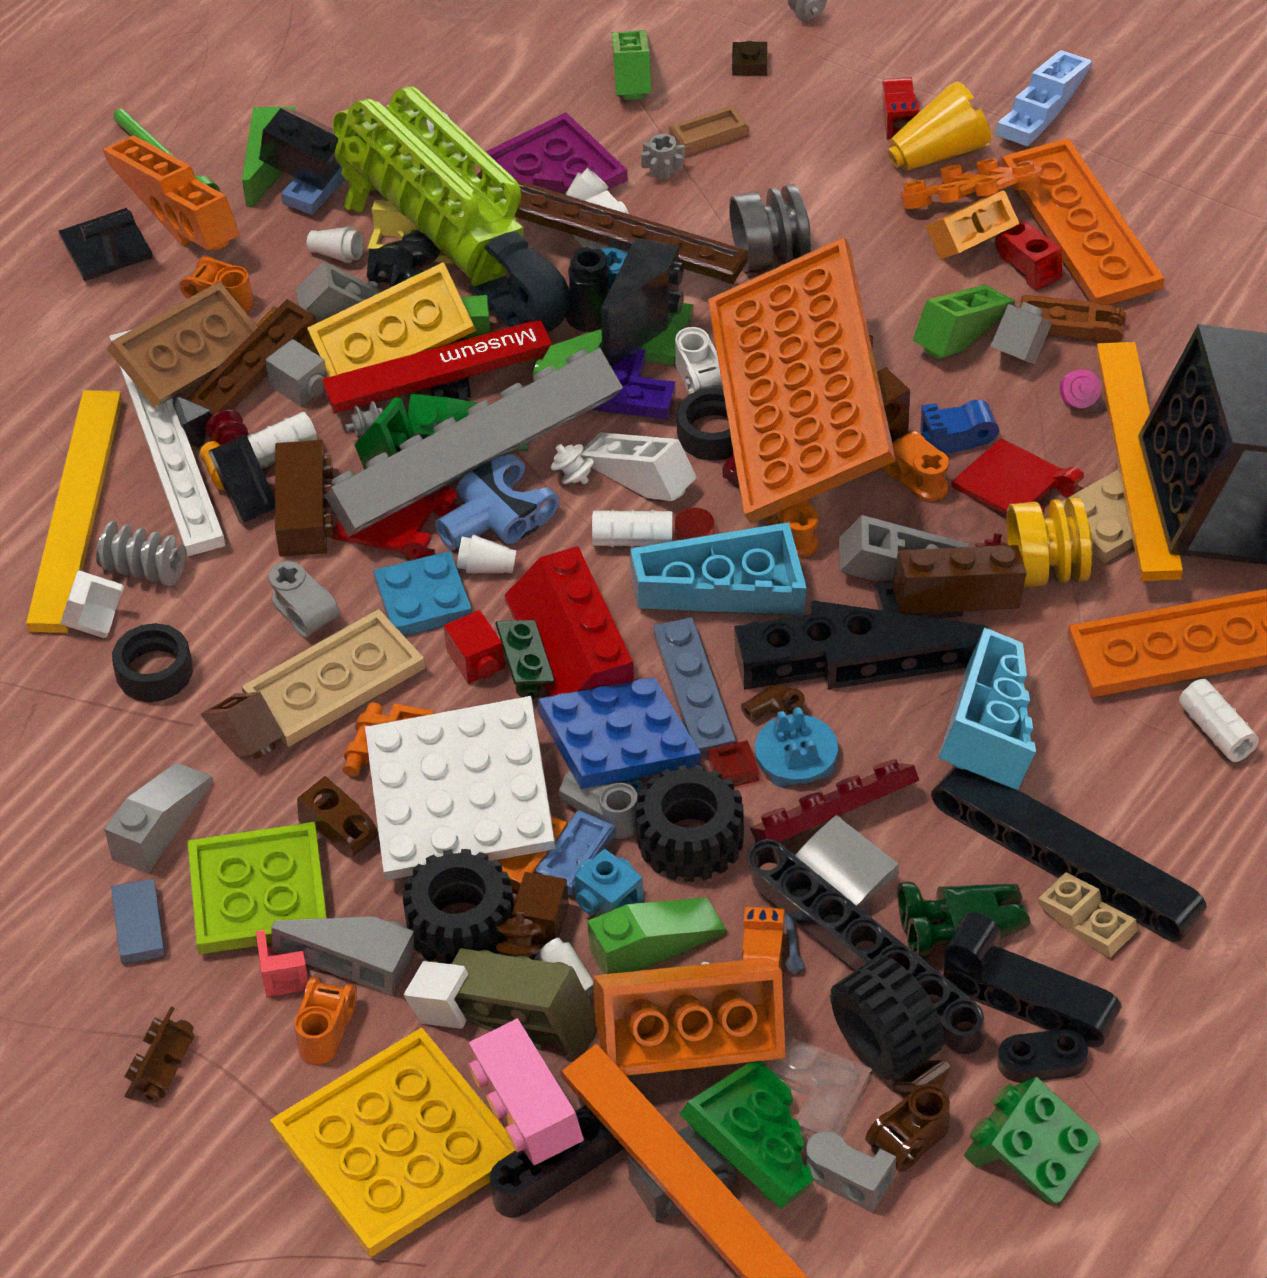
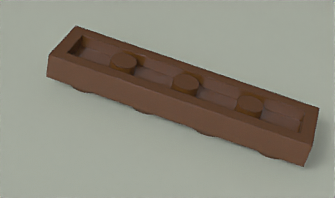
M286 299L186 400L211 410L209 418L219 411L233 410L268 375L265 359L291 339L300 343L309 334L307 328L317 323L315 315Z

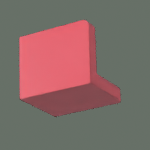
M265 930L256 931L266 997L305 991L309 978L304 952L298 951L286 954L273 952V948H268Z

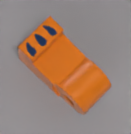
M745 907L742 960L768 957L781 969L785 935V909Z

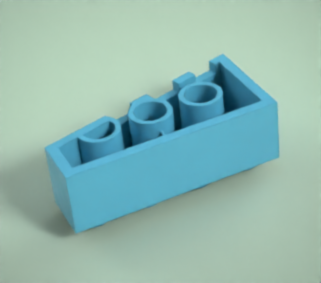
M984 627L967 665L938 756L939 759L949 762L954 767L969 770L1016 790L1019 789L1036 753L1035 742H1031L1030 738L1033 723L1032 718L1028 717L1027 712L1030 697L1029 691L1025 690L1024 686L1027 673L1022 642Z

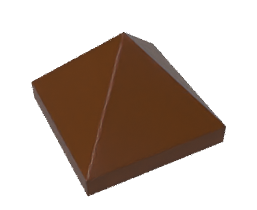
M926 1060L911 1072L895 1081L893 1087L896 1091L910 1094L915 1088L924 1084L938 1085L942 1088L950 1065L947 1061Z

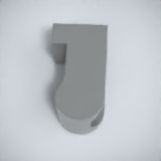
M821 1131L814 1134L806 1146V1166H809L811 1169L813 1181L872 1213L895 1179L896 1156L882 1149H879L873 1158L846 1145L843 1137L831 1131Z

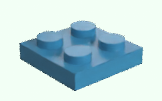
M451 551L373 570L375 583L387 618L403 636L442 627L447 623L472 613Z

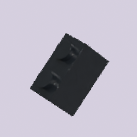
M280 108L263 129L259 160L323 191L341 167L335 159L338 138L335 136L333 129L296 110Z

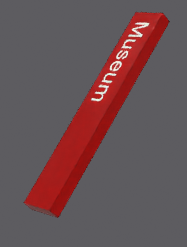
M531 321L323 378V389L333 413L336 414L354 409V406L368 405L372 401L374 403L542 357L545 356L552 342L542 321Z

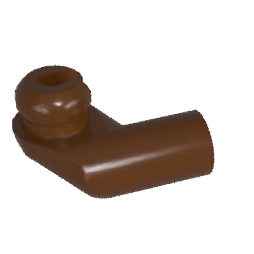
M773 685L742 703L741 709L749 721H754L768 712L778 713L784 711L786 715L793 714V710L797 707H800L802 710L805 697L798 689Z

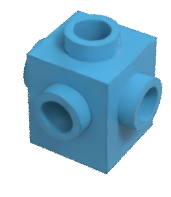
M605 848L593 859L585 860L574 875L576 901L581 909L589 915L595 914L600 916L627 904L644 903L642 876L635 871L626 859L615 857Z

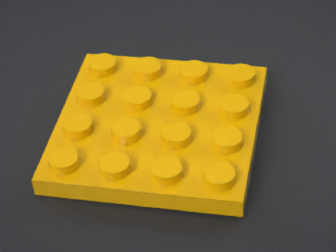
M422 1027L270 1119L273 1132L370 1258L490 1183V1172L493 1166L515 1151L506 1129Z

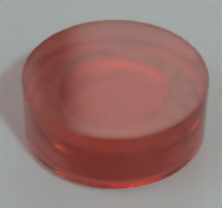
M702 508L685 509L675 518V535L678 540L714 535V518L710 512Z

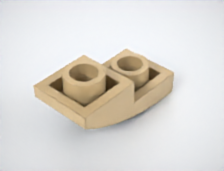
M1067 872L1038 898L1039 905L1058 923L1084 943L1109 958L1138 932L1135 918L1102 902L1100 889Z

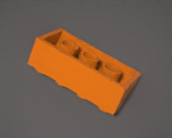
M768 957L593 976L595 1022L600 1046L626 1076L786 1058L782 970Z

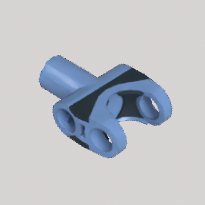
M514 454L503 455L484 463L460 480L456 488L457 497L464 504L436 520V531L442 542L450 550H456L460 547L462 536L472 538V535L479 536L490 529L506 544H513L535 532L553 517L559 506V497L548 487L539 490L536 488L526 492L512 490L513 486L522 478L525 465ZM513 466L512 470L506 474L507 469Z

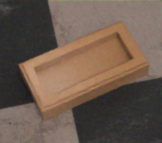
M731 105L669 126V134L675 137L676 145L685 146L686 157L749 136V125L736 107Z

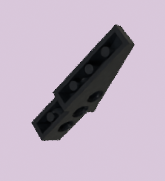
M812 601V611L809 615L790 616L783 619L751 622L734 626L735 656L744 690L825 677L828 689L967 668L984 627L987 629L988 627L986 625Z

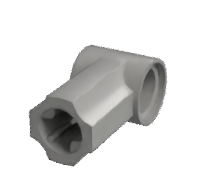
M571 771L564 776L563 783L559 789V797L562 801L615 825L616 835L614 838L616 839L629 838L637 833L636 803H638V796L636 790L631 785L626 783H610L580 789Z

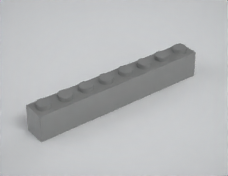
M598 348L588 354L586 349H582L569 356L565 360L567 365L555 370L553 366H549L533 376L535 382L525 387H522L520 383L514 384L500 393L502 399L490 405L487 400H484L466 411L469 416L456 422L454 417H451L433 428L435 432L433 435L422 439L420 435H416L399 446L402 451L388 457L386 452L381 453L365 463L367 469L357 474L349 470L331 481L333 486L326 494V498L348 537L419 501L440 488L461 479L484 463L506 455L613 399L623 387L602 350Z

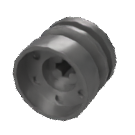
M795 184L782 186L781 193L776 187L768 189L766 206H764L757 191L730 197L729 218L734 246L749 251V260L743 268L745 272L771 267L773 250H775L782 264L792 261V257L797 259L811 252L809 218L800 192Z

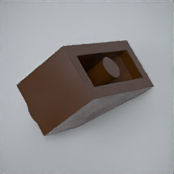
M261 692L235 693L201 713L204 721L237 757L252 756L253 759H258L274 750L276 747L273 742L284 736Z

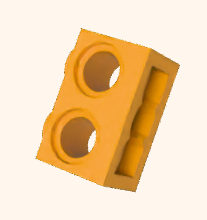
M1005 190L973 202L925 227L941 260L967 250L1018 225L1019 221Z

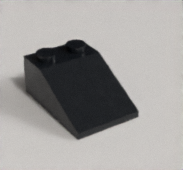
M639 238L634 239L601 307L602 352L611 367L668 329L674 314H680L684 293L679 292V285L683 277L684 263L679 262V246Z

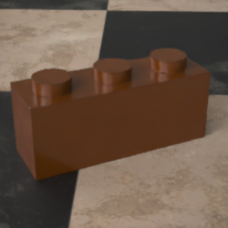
M322 440L275 443V533L279 556L327 553V537H334L332 513H327V508H330L331 505L326 498V494L332 487V484H326V479L333 478L332 455L324 454Z
M1018 545L898 550L893 590L899 612L904 614L1019 609L1027 572Z

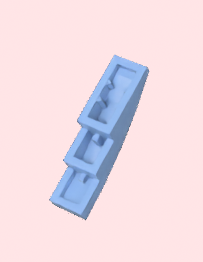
M1062 50L1057 52L1032 72L1030 86L1015 97L1013 110L998 121L995 135L1028 147L1056 118L1090 70L1092 60Z

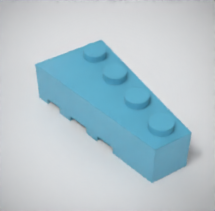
M789 522L630 548V576L637 606L640 609L805 615L807 587Z

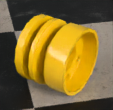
M1080 497L1067 498L1064 507L1059 499L1051 500L1046 519H1044L1038 502L1009 504L1006 519L1007 544L1018 545L1027 572L1024 588L1046 585L1051 566H1053L1059 583H1068L1071 573L1077 582L1089 580L1093 541L1090 523Z

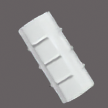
M303 411L248 436L261 468H267L275 463V443L318 440L313 423Z
M613 509L611 511H593L592 546H611L612 548L614 546H630L633 548L634 546L642 547L672 542V511H654L653 509L651 511H634L633 509L631 511H614Z
M1199 679L1192 682L1182 692L1179 704L1186 710L1189 717L1194 719L1201 727V731L1209 736L1214 745L1232 762L1241 761L1256 749L1259 737L1206 679Z

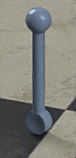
M785 913L789 958L786 959L785 964L791 973L797 974L803 970L804 963L798 956L794 919Z

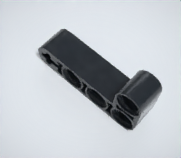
M969 912L964 915L945 950L943 971L945 978L978 1003L1048 1031L1060 1029L1075 1031L1086 1040L1089 1047H1100L1104 1044L1122 1008L1121 1002L1113 993L1000 948V930L992 919L977 912Z
M579 1097L578 1101L581 1108L575 1112L582 1136L593 1137L594 1139L582 1141L536 1165L532 1164L523 1150L518 1153L515 1150L498 1161L490 1172L493 1205L502 1216L515 1218L525 1215L625 1149ZM547 1161H555V1162H557L556 1164H553V1165H543V1164H542V1163L547 1162Z

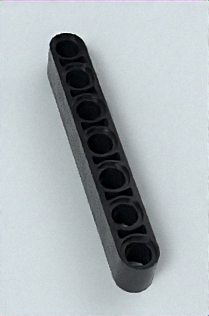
M953 766L931 792L936 806L947 815L1058 879L1067 872L1100 889L1102 902L1135 918L1137 924L1169 942L1178 943L1182 941L1206 910V903L1203 897L1190 886L1020 790L969 770Z
M765 839L752 845L748 851L747 860L752 883L758 891L779 908L785 909L787 915L854 970L880 955L895 960L914 976L928 995L933 994L941 997L938 1002L933 1004L943 1027L944 1044L960 1054L974 1053L981 1048L985 1040L984 1014L981 1007L782 844L775 840ZM766 863L777 864V867L772 870L760 869ZM801 888L809 890V893L800 897L791 894L793 891ZM833 914L842 917L834 923L823 921L825 917ZM862 941L874 943V946L865 950L855 947ZM960 1022H970L975 1025L973 1029L966 1032L958 1031L954 1028Z

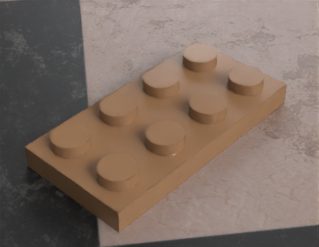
M219 281L111 341L107 350L155 408L209 377L258 327Z

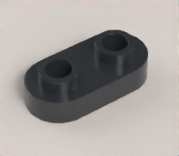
M1068 1029L1012 1035L1000 1044L997 1065L1001 1074L1014 1082H1025L1034 1077L1040 1080L1072 1077L1079 1074L1085 1068L1088 1045L1079 1033ZM1059 1047H1069L1072 1050L1063 1051ZM1024 1051L1027 1055L1018 1056L1015 1052Z

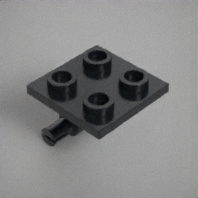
M127 208L58 231L63 244L84 281L153 258L152 251L137 227L132 212Z

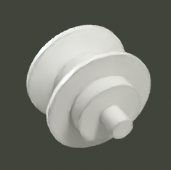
M559 444L555 448L558 453L554 456L555 461L552 463L551 469L553 471L561 469L565 473L561 479L562 484L570 482L575 484L579 481L583 485L589 481L586 476L590 473V467L594 460L592 458L583 459L580 456L583 450L582 444L568 445L565 448L562 444Z

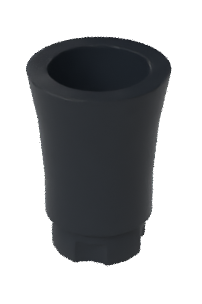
M583 247L574 251V257L570 260L568 274L571 299L565 319L570 326L577 330L593 332L601 329V307L611 289L610 267L607 263V256L601 249Z

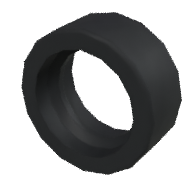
M716 387L706 388L689 394L679 404L676 413L677 435L683 449L699 459L713 461L731 457L734 452L730 428L723 432L708 433L700 431L691 425L695 420L704 416L718 415L728 418L723 389Z
M152 623L135 627L117 640L112 651L113 668L117 683L125 694L135 700L146 702L166 700L178 694L189 683L193 673L188 641L180 631L170 625ZM163 651L176 656V660L168 668L158 673L142 674L129 669L130 664L137 657L147 652Z

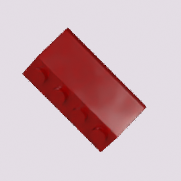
M579 546L540 557L504 594L506 604L514 621L535 620L554 678V684H543L548 697L634 681L633 660Z

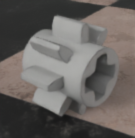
M658 134L653 136L649 143H643L641 167H650L651 176L658 179H668L673 177L677 170H683L685 146H676L675 137L668 134Z

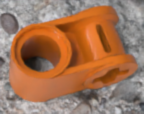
M209 256L201 257L196 264L197 269L193 274L184 277L180 282V290L187 299L220 281L246 313L254 305V297L247 270L241 266L221 262Z
M913 430L892 442L896 461L883 467L890 477L898 480L912 491L917 498L923 501L936 502L947 496L949 484L945 478V473L949 468V459L945 453L939 451L926 441L920 433Z
M805 500L765 518L768 526L789 522L798 558L809 557L817 551L819 541L815 528L818 525V514L809 500Z
M317 977L309 979L302 1004L294 1022L300 1057L305 1062L312 1065H321L328 1063L337 1054L347 1024L351 1021L357 1001L356 985L347 984L345 987L321 983V979Z

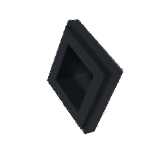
M178 396L173 398L174 402L172 403L181 427L195 446H202L206 434L205 426L209 420L211 410Z

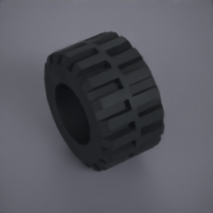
M686 765L677 766V771L671 772L669 769L660 772V779L652 777L646 783L647 789H641L638 795V803H636L638 848L641 849L642 858L646 863L651 862L652 869L659 874L662 871H666L667 878L673 880L680 876L684 877V882H694V877L701 876L704 881L711 879L712 873L715 871L722 874L728 870L727 862L732 864L736 862L739 857V850H742L744 844V809L740 791L734 790V783L729 778L722 780L721 772L714 769L710 773L706 772L705 766L696 765L695 769H687ZM685 819H698L706 822L701 826L692 828L680 827L674 824Z
M452 849L443 851V856L436 857L433 854L427 857L426 865L418 864L412 870L413 877H407L404 884L405 891L403 892L407 929L414 931L415 950H422L423 957L428 961L437 958L438 963L444 964L452 963L460 948L475 951L488 950L499 954L500 952L496 949V945L504 942L506 935L499 932L497 926L506 923L507 919L512 918L514 908L510 877L507 871L502 872V865L496 859L489 862L488 855L479 852L477 855H472L471 849H461V853H453ZM456 903L476 905L474 909L460 914L442 911L447 906Z
M882 955L876 956L832 986L830 1002L839 1029L856 1055L870 1069L883 1078L897 1081L942 1050L945 1042L943 1038L944 1031L933 1002L914 976L895 960Z

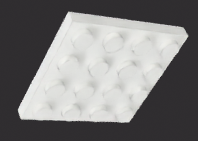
M531 696L365 727L383 872L386 880L413 876L412 870L418 864L426 865L427 857L433 854L436 857L443 856V851L452 849L453 853H461V849H471L472 855L482 852L488 855L489 861L556 849Z

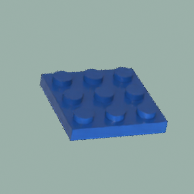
M655 677L538 699L537 712L580 789L656 775L666 769L677 771V766L686 765L687 768H692L700 765L701 753Z

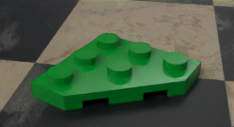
M762 1061L749 1062L689 1100L679 1115L692 1126V1129L699 1136L705 1138L713 1145L732 1167L741 1171L760 1189L764 1197L773 1201L780 1209H783L804 1194L813 1182L811 1169L809 1166L803 1165L801 1151L805 1145L799 1121L791 1117L789 1109L790 1104L793 1102L791 1089Z

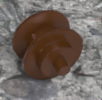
M516 912L515 918L507 919L506 923L497 926V930L505 934L506 937L504 942L496 945V949L499 952L505 953L506 956H525L530 958L531 955L540 952V946L532 943V936L541 933V927L533 924L532 920L525 919L524 912Z

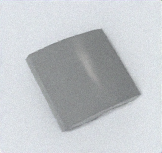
M837 815L817 831L795 855L864 912L868 910L869 898L899 874L898 862ZM801 888L793 891L791 894L800 897L809 893V890ZM833 914L825 917L823 921L834 923L842 917Z

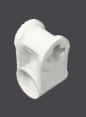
M687 327L680 330L675 338V366L685 383L688 394L706 388L716 387L723 389L717 351L705 330L698 327Z

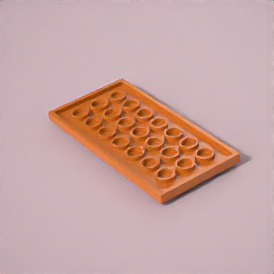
M844 237L708 299L743 512L751 524L896 461L852 252Z

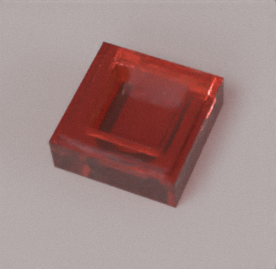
M748 740L707 749V758L711 770L714 769L721 772L722 780L729 778L734 783V787L759 781V770Z

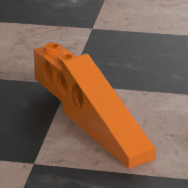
M134 135L102 149L107 163L181 246L194 242L206 250H219L229 244V240L240 236L227 196L198 181L189 164Z

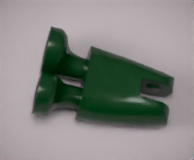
M911 881L898 884V909L902 928L904 931H907L908 948L921 958L928 957L935 947L948 944L964 915L969 912H977L992 919L999 927L1000 938L1022 931L1031 923L1027 908L1020 905L1022 893L1018 884L939 886L936 893L937 900L924 899L918 886ZM940 921H941V923H942V924H935V925L932 924V923H936V922H940Z

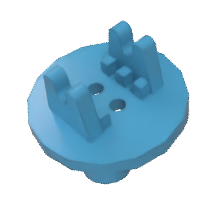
M800 707L795 708L793 714L790 715L780 711L777 713L776 719L769 721L758 733L755 741L756 762L762 771L770 776V781L778 787L809 784L818 779L829 777L834 773L835 762L838 757L837 737L829 725L816 717L804 715Z

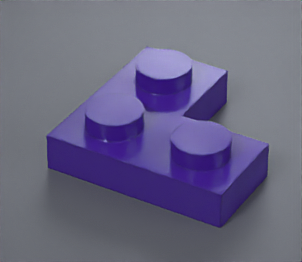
M637 349L611 367L623 389L613 399L593 410L668 420L676 394V384L673 381L642 378L646 363V350Z

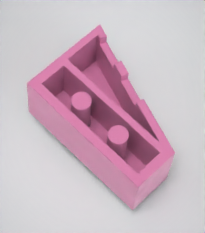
M518 1018L468 1042L474 1061L468 1063L472 1077L479 1088L483 1087L498 1120L502 1119L507 1126L505 1127L507 1135L517 1153L523 1150L532 1164L536 1165L584 1141L576 1112Z

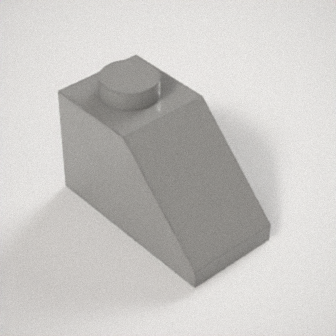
M325 261L296 288L299 306L314 314L317 323L381 292L380 289Z

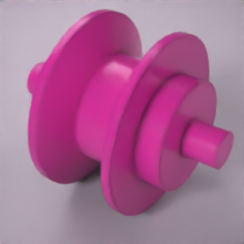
M1086 369L1069 372L1064 376L1060 384V395L1063 401L1073 408L1089 407L1098 400L1101 394L1099 378L1092 371Z

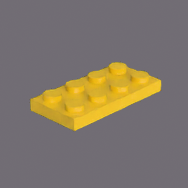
M444 262L307 328L320 357L325 360L329 377L447 345L477 331Z

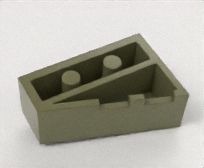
M460 948L452 964L464 966L468 976L454 1000L465 1016L467 1023L493 1031L518 1018L536 1049L541 1050L544 1043L566 1051V1060L571 1062L587 1051L597 1033L595 1010L572 966L562 962L550 963L532 960L525 956L500 955L488 950L475 951Z

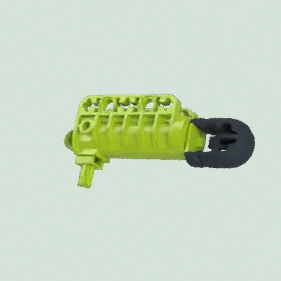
M413 86L396 90L386 108L378 101L363 99L352 103L349 109L335 114L332 123L333 131L338 138L335 159L343 168L341 175L350 183L344 204L347 210L354 209L357 213L362 212L369 192L377 189L419 231L425 234L438 249L443 251L458 268L472 279L470 290L477 296L487 295L488 307L509 327L541 320L548 333L561 324L570 305L571 297L568 284L562 274L535 249L528 248V242L523 238V227L514 220L521 200V189L517 181ZM427 119L434 126L433 135L429 132V129L427 127ZM475 164L482 170V180L478 178L475 172Z

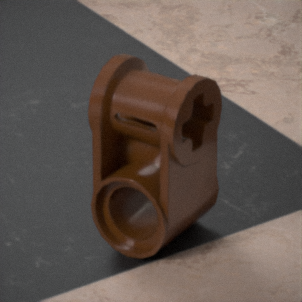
M920 1085L894 1108L885 1112L874 1121L866 1134V1142L871 1147L878 1146L880 1149L896 1156V1170L898 1172L908 1170L926 1151L948 1133L950 1127V1100L948 1094L938 1085ZM924 1111H934L938 1114L925 1116L921 1113Z

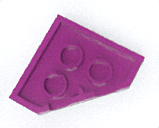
M566 112L486 151L514 179L556 192H567L578 172L582 174L587 168L608 185L609 188L607 190L628 181L627 169Z

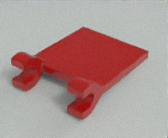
M1000 438L955 477L951 484L953 488L1007 515L1009 504L1039 502L1055 487L1065 498L1072 496L1084 489L1077 485L1084 478V472L1076 467L1059 468ZM1040 505L1041 510H1042V512H1043V514H1044V513H1045V510H1044V508Z
M449 487L440 488L348 537L338 520L334 527V537L332 539L399 552L411 560L435 555V549L427 548L432 540L431 535L420 531L432 511L439 517H443L460 507L458 504H453L458 495L457 490Z

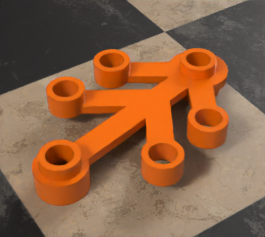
M996 158L978 161L976 163L978 174L963 173L961 165L946 166L940 169L942 183L945 184L927 187L923 180L905 183L903 185L904 191L901 192L903 208L917 209L928 206L932 203L931 195L939 194L940 202L947 203L957 201L975 191L977 196H988L1008 186H1011L1013 190L1034 188L1041 184L1040 176L1043 175V170L1040 166H1034L1033 161L1019 162L1012 165V168L999 167L998 159Z

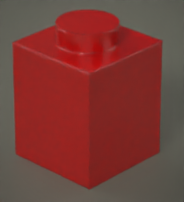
M481 610L443 625L446 651L468 684L481 678L490 677L496 672L505 669L502 642Z

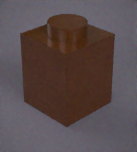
M524 872L513 908L512 918H515L516 912H524L525 919L532 920L533 924L541 927V933L532 936V943L536 945L547 944L551 940L560 937L569 906L567 879Z

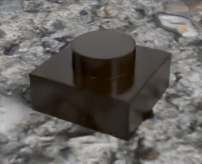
M733 42L732 76L767 75V42Z

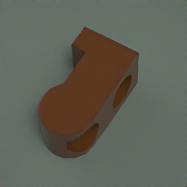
M326 776L297 798L298 821L302 824L315 822L316 830L331 841L333 846L346 857L351 858L378 836L376 825L360 808V805ZM321 794L322 797L314 803L315 798Z

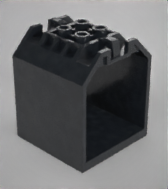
M1198 324L1138 435L1169 554L1267 564V333Z

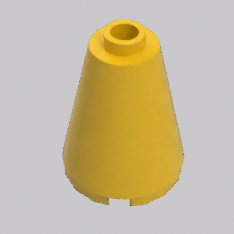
M956 81L948 85L889 140L890 148L887 149V153L896 168L902 167L904 170L909 171L980 150L989 145L988 142L992 141V136L986 117L981 108L975 110L969 102L974 96L962 83Z

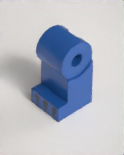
M972 400L959 407L939 410L937 403L921 406L920 433L926 441L945 454L988 444L999 433L998 424L986 401Z

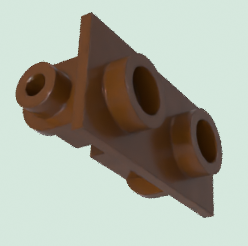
M170 1007L163 1021L156 1017L153 1019L143 1039V1042L150 1045L145 1056L136 1053L124 1078L132 1081L124 1097L129 1098L134 1088L142 1091V1098L151 1103H157L159 1098L166 1096L167 1089L178 1068L163 1060L167 1058L180 1065L190 1043L194 1039V1034L192 1033L194 1027L191 1023L185 1020H178L177 1023L170 1020L175 1009L174 1007Z

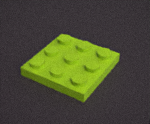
M315 822L187 840L196 944L199 955L258 946L256 931L265 930L267 944H272L271 927L276 920L327 918Z

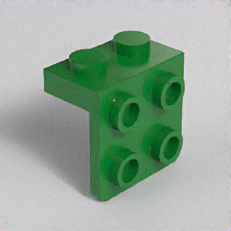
M1037 1077L1015 1086L1008 1084L994 1098L992 1104L995 1106V1109L991 1115L979 1122L971 1132L970 1138L973 1142L963 1156L976 1168L1001 1159L1049 1204L1061 1202L1099 1144V1136Z

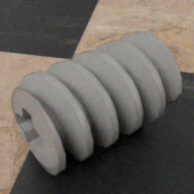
M111 520L106 524L99 538L96 562L99 567H103L108 572L117 571L124 576L132 574L137 579L146 578L153 583L161 581L162 584L170 587L176 584L183 572L186 549L184 545L176 548V539L170 534L165 537L161 544V534L157 531L152 532L148 540L146 530L141 527L136 530L134 535L132 527L128 524L123 525L118 532V524Z

